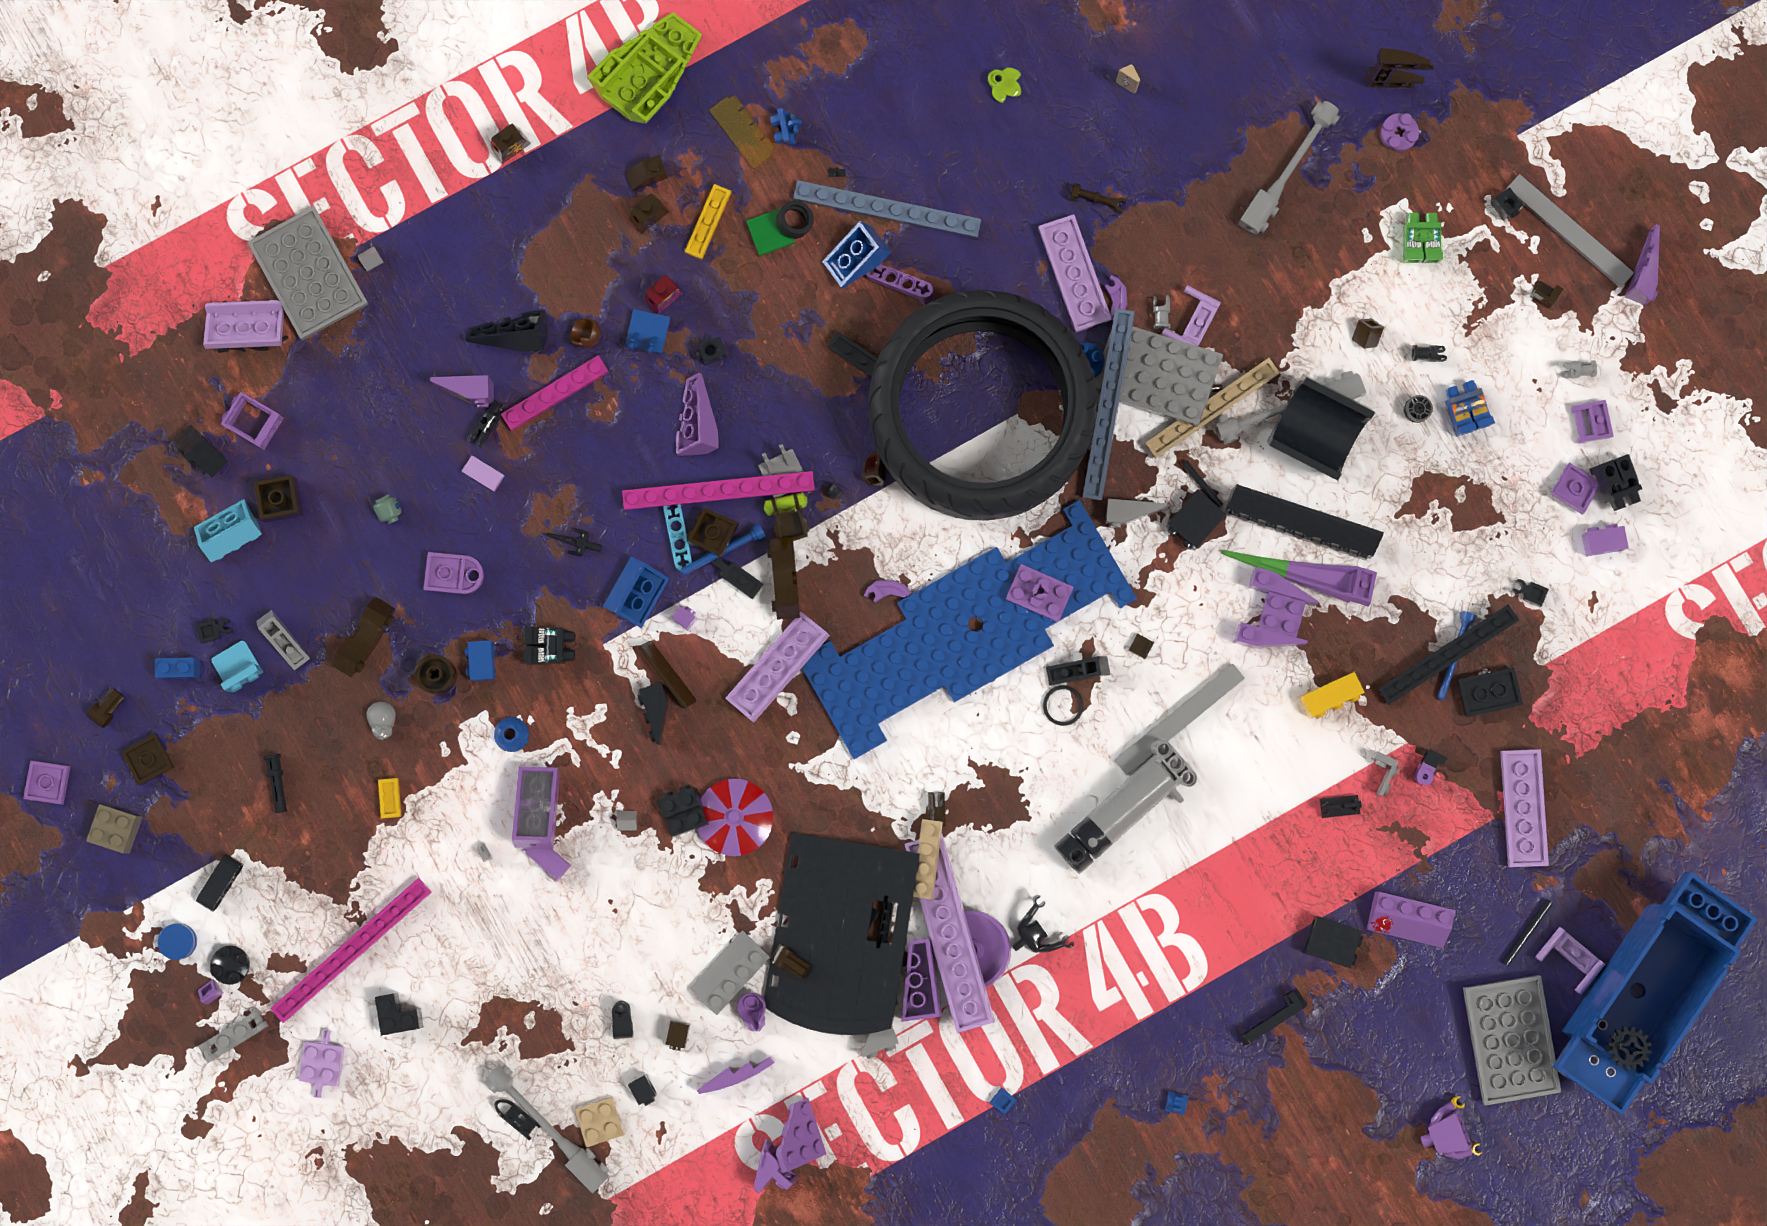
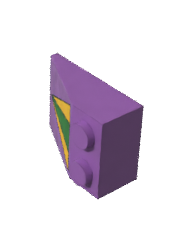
M488 375L430 377L431 383L437 389L477 406V408H489V405L494 402V383Z

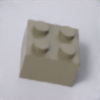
M99 804L86 841L120 853L130 854L143 817L108 805Z

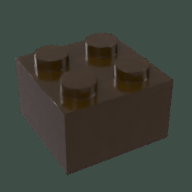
M293 475L254 482L260 520L267 523L303 516L298 481Z

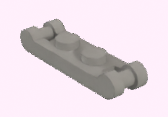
M259 1009L198 1046L200 1051H203L206 1055L207 1063L214 1061L269 1026L260 1016L262 1013ZM253 1020L257 1025L255 1028H253L250 1023ZM215 1044L218 1050L213 1053L210 1046Z

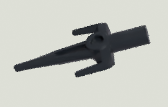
M574 529L575 532L582 534L580 538L546 533L547 537L577 547L578 551L569 550L568 554L581 557L585 549L600 552L602 548L600 544L589 542L588 532L580 529ZM565 538L575 540L576 543L565 540Z

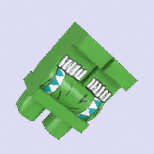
M1409 213L1407 223L1403 226V263H1420L1421 261L1422 263H1440L1443 260V252L1441 249V222H1438L1437 213H1427L1425 215V222H1419V213Z

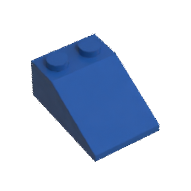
M859 221L822 262L840 287L845 288L878 267L889 256L891 251L872 226Z

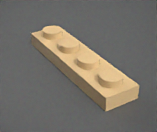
M922 819L918 847L920 859L913 897L933 899L943 822Z

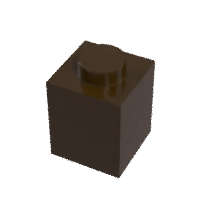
M674 1020L670 1021L665 1043L670 1045L669 1049L681 1051V1048H686L691 1024Z

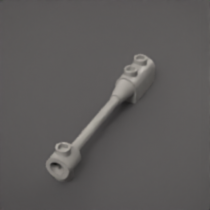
M1319 101L1311 112L1315 125L1280 178L1267 192L1260 189L1240 219L1239 226L1255 235H1258L1259 232L1264 233L1269 225L1266 221L1270 216L1274 218L1280 209L1277 205L1285 182L1322 127L1334 126L1340 118L1337 115L1339 110L1335 105L1327 101H1323V103Z
M1352 371L1341 374V379L1335 380L1334 377L1323 381L1325 385L1352 399L1362 397L1367 393L1358 373L1353 374ZM1286 404L1237 421L1234 417L1229 418L1228 415L1218 417V422L1214 423L1216 434L1224 444L1234 442L1239 439L1237 435L1240 433V428L1281 414Z
M499 1064L485 1078L484 1084L494 1094L497 1091H507L558 1143L560 1149L570 1160L565 1166L593 1194L609 1177L607 1173L610 1170L602 1162L598 1164L594 1160L596 1156L589 1148L586 1150L581 1149L568 1139L563 1138L512 1086L513 1077L511 1074L513 1071L506 1064L503 1067Z

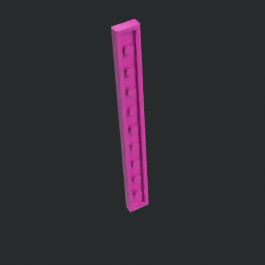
M813 471L623 490L622 495L624 510L808 492L815 491Z
M421 878L415 880L270 1009L282 1023H285L426 899L432 891Z

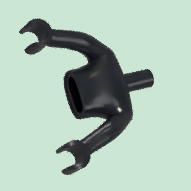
M1035 895L1033 897V906L1016 927L1021 939L1011 945L1013 949L1018 951L1026 945L1034 953H1043L1062 947L1072 948L1074 946L1073 941L1065 944V941L1070 937L1069 935L1063 936L1061 941L1055 943L1041 944L1048 935L1037 920L1029 922L1038 909L1044 907L1046 902L1042 901L1040 904H1037L1036 901L1041 895Z

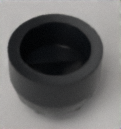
M832 482L827 488V495L832 499L839 498L843 493Z

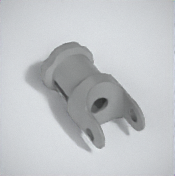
M1167 295L1166 304L1157 307V298L1154 296V329L1171 328L1168 313H1170V298Z
M1595 360L1582 363L1579 361L1564 362L1563 367L1570 370L1560 373L1563 378H1579L1580 376L1589 375L1596 377L1597 363Z

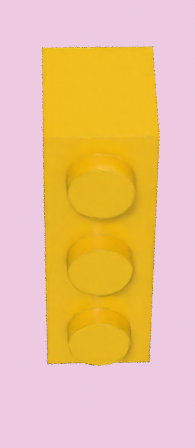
M1353 672L1299 698L1308 717L1315 716L1318 719L1327 715L1325 711L1332 708L1335 711L1344 707L1342 703L1348 700L1350 703L1361 699L1360 695L1365 692L1356 673Z

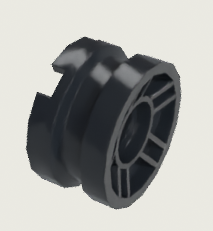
M1416 395L1406 401L1403 412L1409 421L1420 423L1431 416L1433 405L1427 397ZM1416 406H1421L1420 412L1415 411Z

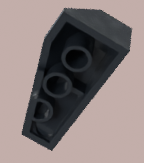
M546 311L525 312L521 314L522 317L513 320L510 317L504 318V321L499 324L490 322L469 329L465 340L470 343L524 352H538L544 349L547 341Z

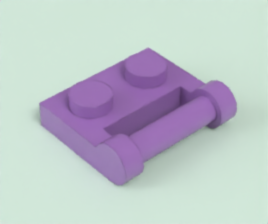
M1606 400L1571 407L1578 429L1579 438L1577 439L1579 444L1614 437ZM1584 410L1587 411L1592 434L1588 436L1582 415Z

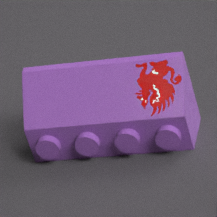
M1375 892L1367 930L1443 948L1452 930L1456 910L1387 893Z

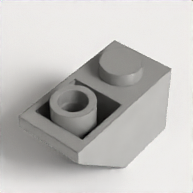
M893 1026L892 1029L870 1033L861 1051V1056H866L867 1059L877 1056V1052L885 1049V1052L895 1049V1044L899 1042Z

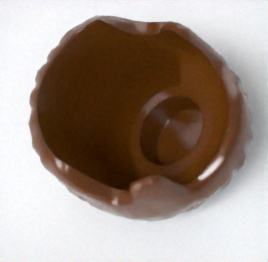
M587 317L584 320H577L571 331V343L587 349L597 345L601 337L599 323Z

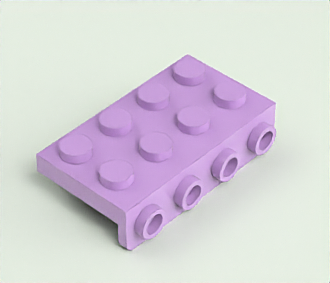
M232 301L205 304L207 313L203 343L205 349L282 345L284 309L280 301Z

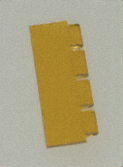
M736 95L730 99L726 97L709 111L753 169H755L772 156L770 153L775 150V147L768 138L761 141L765 137V133L757 123L749 126L754 122V119L745 108L738 112L743 105Z

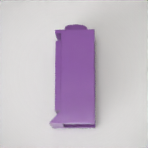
M522 848V851H527L526 854L551 876H554L555 882H558L571 867V864L553 849Z

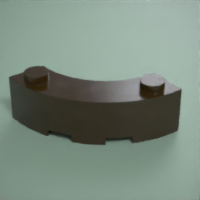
M793 537L770 539V547H767V557L772 560L775 601H771L772 612H776L777 620L800 618Z
M375 597L366 606L357 624L359 628L355 631L353 637L350 636L337 651L332 666L349 677H352L356 672L360 673L365 666L364 662L380 641L386 628L390 627L395 619L393 614L396 608Z

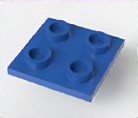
M633 309L625 346L631 350L636 348L648 351L650 354L653 352L662 354L670 317Z

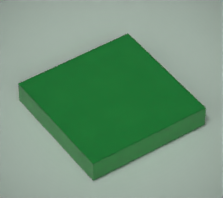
M780 209L746 221L759 257L795 244L794 239L784 236L778 230L776 216Z

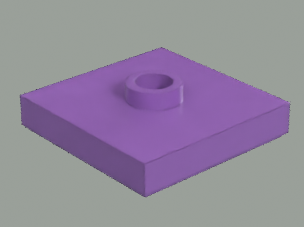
M1569 462L1550 495L1582 515L1596 494L1599 484L1595 478Z
M30 761L23 799L64 805L71 766Z

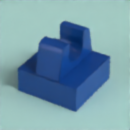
M1168 1091L1165 1111L1185 1115L1189 1096Z

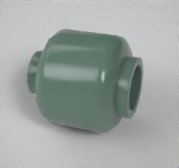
M388 494L375 500L376 504H374L373 509L379 521H387L390 524L399 520L397 516L402 513V509L395 497H390Z

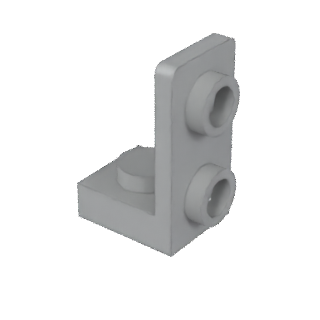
M1376 751L1371 757L1375 761V765L1383 769L1388 767L1376 793V796L1381 797L1383 794L1386 795L1391 787L1389 781L1391 777L1396 776L1399 770L1397 766L1399 761Z

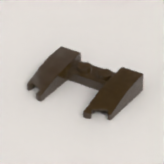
M1381 48L1377 54V63L1374 67H1369L1366 72V87L1414 88V83H1425V77L1401 70H1433L1434 65L1430 63L1429 59L1411 52Z

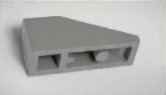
M1108 499L1106 501L1105 524H1109L1110 528H1121V525H1127L1162 511L1165 508V503Z
M270 610L256 621L258 629L294 670L310 659L273 610Z

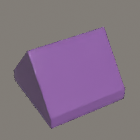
M214 979L198 990L200 1000L204 1004H210L224 993Z

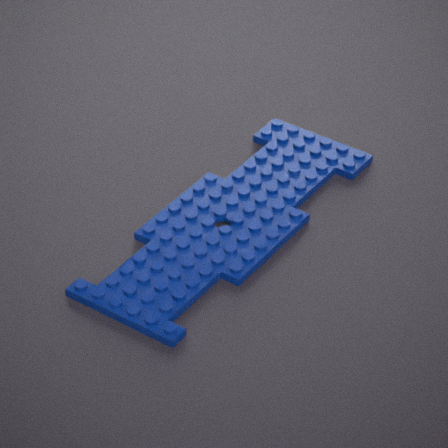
M1080 500L1063 509L1071 524V527L1007 563L998 547L991 549L899 601L897 604L906 618L905 621L841 657L830 640L821 645L802 667L804 673L854 760L887 741L878 725L879 723L944 686L955 703L1054 647L1045 629L1057 622L1005 600L1021 564L1074 587L1059 621L1108 593L1112 594L1120 609L1137 599ZM973 617H978L983 621V628L978 632L972 631L968 627V622Z

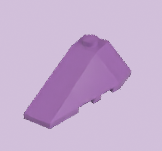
M1657 224L1649 231L1625 294V298L1645 306L1654 301L1658 294L1656 288L1658 285L1660 225Z

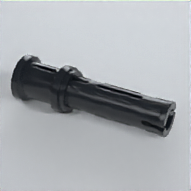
M281 754L263 757L267 764L268 772H266V776L270 777L275 813L288 811L281 776L284 773L280 764Z

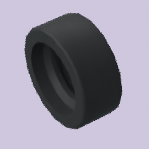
M796 200L784 204L776 216L778 230L784 236L792 239L802 238L809 232L814 223L812 210L807 204ZM794 210L803 216L805 225L802 229H794L788 225L785 220L787 211Z

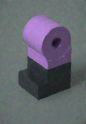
M1427 749L1414 774L1415 782L1419 785L1431 784L1434 779L1433 773L1438 764L1444 765L1447 757Z

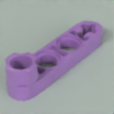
M882 264L875 268L877 273L871 275L868 272L866 274L868 280L919 299L921 304L927 305L934 301L933 287L924 280ZM893 274L896 276V279L893 282H887L885 280L887 275ZM911 281L913 286L910 289L903 288V283Z

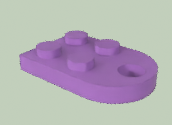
M428 552L424 591L471 594L482 585L484 570L476 559L464 555ZM477 571L479 578L476 581H470V572Z

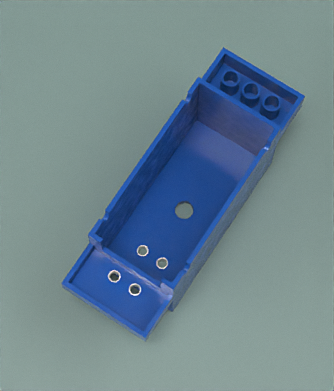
M1684 872L1663 904H1647L1561 1032L1571 1039L1552 1068L1617 1114L1623 1115L1643 1084H1653L1661 1072L1659 1070L1661 1065L1668 1062L1728 973L1727 967L1733 965L1740 955L1741 951L1738 948L1758 918L1694 873ZM1635 983L1643 985L1644 995L1641 998H1634L1630 993V988ZM1601 1021L1605 1024L1603 1028L1599 1027ZM1622 1026H1626L1628 1029L1630 1026H1634L1635 1031L1637 1029L1643 1030L1641 1035H1648L1645 1041L1652 1044L1647 1047V1050L1652 1051L1651 1054H1646L1649 1061L1643 1060L1644 1066L1636 1065V1070H1632L1630 1066L1628 1070L1623 1069V1064L1617 1067L1615 1065L1616 1061H1610L1612 1054L1606 1052L1608 1049H1611L1610 1046L1606 1045V1042L1612 1041L1609 1035L1615 1036L1614 1030L1619 1029L1622 1031ZM1622 1046V1048L1627 1050H1636L1632 1046ZM1617 1049V1053H1618V1055H1619L1620 1058H1621V1053H1620L1619 1050ZM1593 1056L1596 1058V1062L1594 1064H1592L1590 1061L1591 1057ZM1609 1068L1613 1070V1073L1610 1076L1607 1074V1070Z

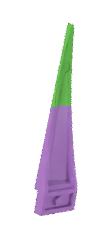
M1223 550L1221 553L1248 565L1276 572L1285 579L1348 603L1352 601L1368 607L1371 604L1377 575L1375 571L1359 566L1295 562Z

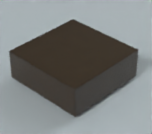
M1137 633L1128 651L1145 660L1154 642Z

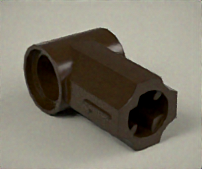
M111 688L104 698L88 711L87 717L101 728L106 727L112 721L114 712L126 697L116 689Z
M781 943L769 959L774 965L781 969H786L800 980L807 974L811 966L797 957L790 948Z

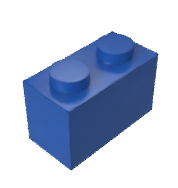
M491 640L468 642V647H465L466 659L469 658V666H466L467 678H470L472 682L496 680L494 642Z
M155 658V678L161 680L200 679V660L196 658Z

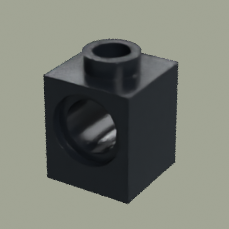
M1510 187L1490 202L1503 221L1508 217L1510 219L1520 214L1519 209L1523 206ZM1504 202L1510 203L1512 208L1507 209L1504 206Z
M720 337L698 343L700 349L697 350L700 361L704 360L705 365L727 358ZM708 348H715L716 352L710 356L706 354V350Z
M647 1074L628 1084L638 1105L644 1103L647 1106L654 1102V1097L658 1095Z

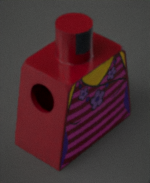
M664 275L645 292L644 302L655 314H660L684 291L671 277Z

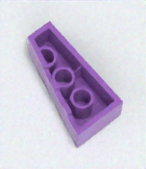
M931 938L910 940L901 1022L940 1017L942 1011Z

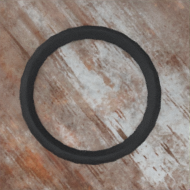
M1066 685L1052 688L1046 694L1043 701V710L1046 717L1052 723L1060 726L1075 723L1082 715L1084 708L1079 692ZM1061 689L1073 692L1080 704L1076 717L1067 722L1053 719L1047 710V701L1050 695Z

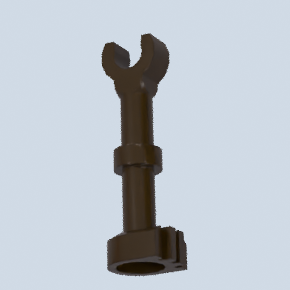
M1074 183L1069 200L1077 202L1078 197L1081 196L1093 200V203L1096 204L1099 202L1109 205L1117 213H1122L1124 210L1118 207V203H1126L1125 198L1112 199L1102 196L1099 192L1093 193L1081 189V185Z

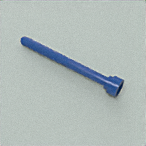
M757 524L751 527L750 533L729 543L724 554L751 540L755 541L758 539L759 541L765 538L760 525ZM710 553L683 567L680 573L686 575L719 557Z
M1462 611L1460 616V623L1462 625L1458 636L1468 631L1469 626L1475 623L1477 615ZM1457 661L1446 669L1437 695L1439 700L1445 699Z

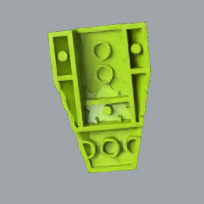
M672 12L653 24V27L639 33V36L632 40L629 39L620 48L612 50L587 76V79L601 99L627 119L634 122L647 123L671 97L702 34Z

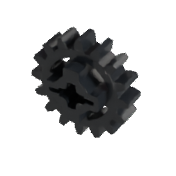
M1622 1026V1031L1615 1029L1616 1035H1609L1612 1041L1606 1042V1045L1611 1048L1606 1051L1612 1054L1610 1061H1616L1615 1065L1617 1067L1623 1064V1069L1628 1070L1629 1066L1632 1070H1636V1065L1643 1067L1642 1061H1649L1646 1054L1652 1053V1051L1647 1050V1047L1652 1045L1650 1042L1645 1041L1648 1035H1641L1643 1030L1637 1029L1635 1031L1634 1026H1630L1629 1029L1626 1026ZM1622 1046H1632L1636 1050H1627L1622 1048ZM1617 1049H1618L1619 1052L1621 1053V1058H1620V1056H1619L1618 1053H1617Z

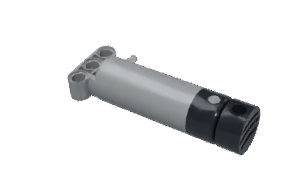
M1162 739L1155 740L1151 745V751L1154 756L1070 831L1071 835L1067 833L1054 845L1057 852L1079 875L1094 862L1093 859L1100 857L1169 793L1175 800L1182 803L1184 799L1176 789L1179 784L1186 787L1195 785L1197 782L1196 773L1169 742ZM1164 744L1165 751L1160 754L1158 752L1159 745ZM1177 758L1178 764L1172 768L1170 765L1171 760ZM1189 772L1190 779L1184 782L1183 775Z

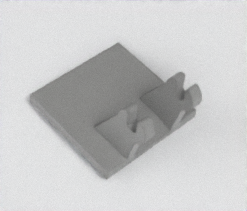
M783 444L779 445L782 452L781 455L769 460L764 452L762 456L765 462L758 465L763 476L804 472L793 449L786 451ZM785 494L773 495V497L776 499Z

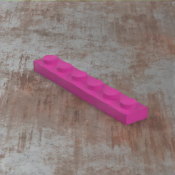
M598 355L501 415L510 430L513 431L609 373Z

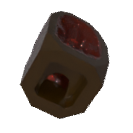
M878 452L870 453L867 456L862 469V479L871 486H881L886 479V467Z

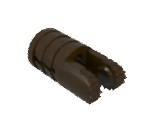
M928 792L929 820L943 822L942 827H946L945 792L938 794V807L935 805L934 792Z

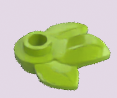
M1006 68L1003 71L993 70L989 73L988 83L992 87L993 97L998 102L1003 103L1006 95L1011 97L1021 95L1020 85L1016 81L1021 76V73L1014 68ZM995 76L1000 77V82L995 80Z

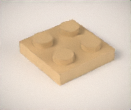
M613 1097L575 1109L586 1147L625 1135Z

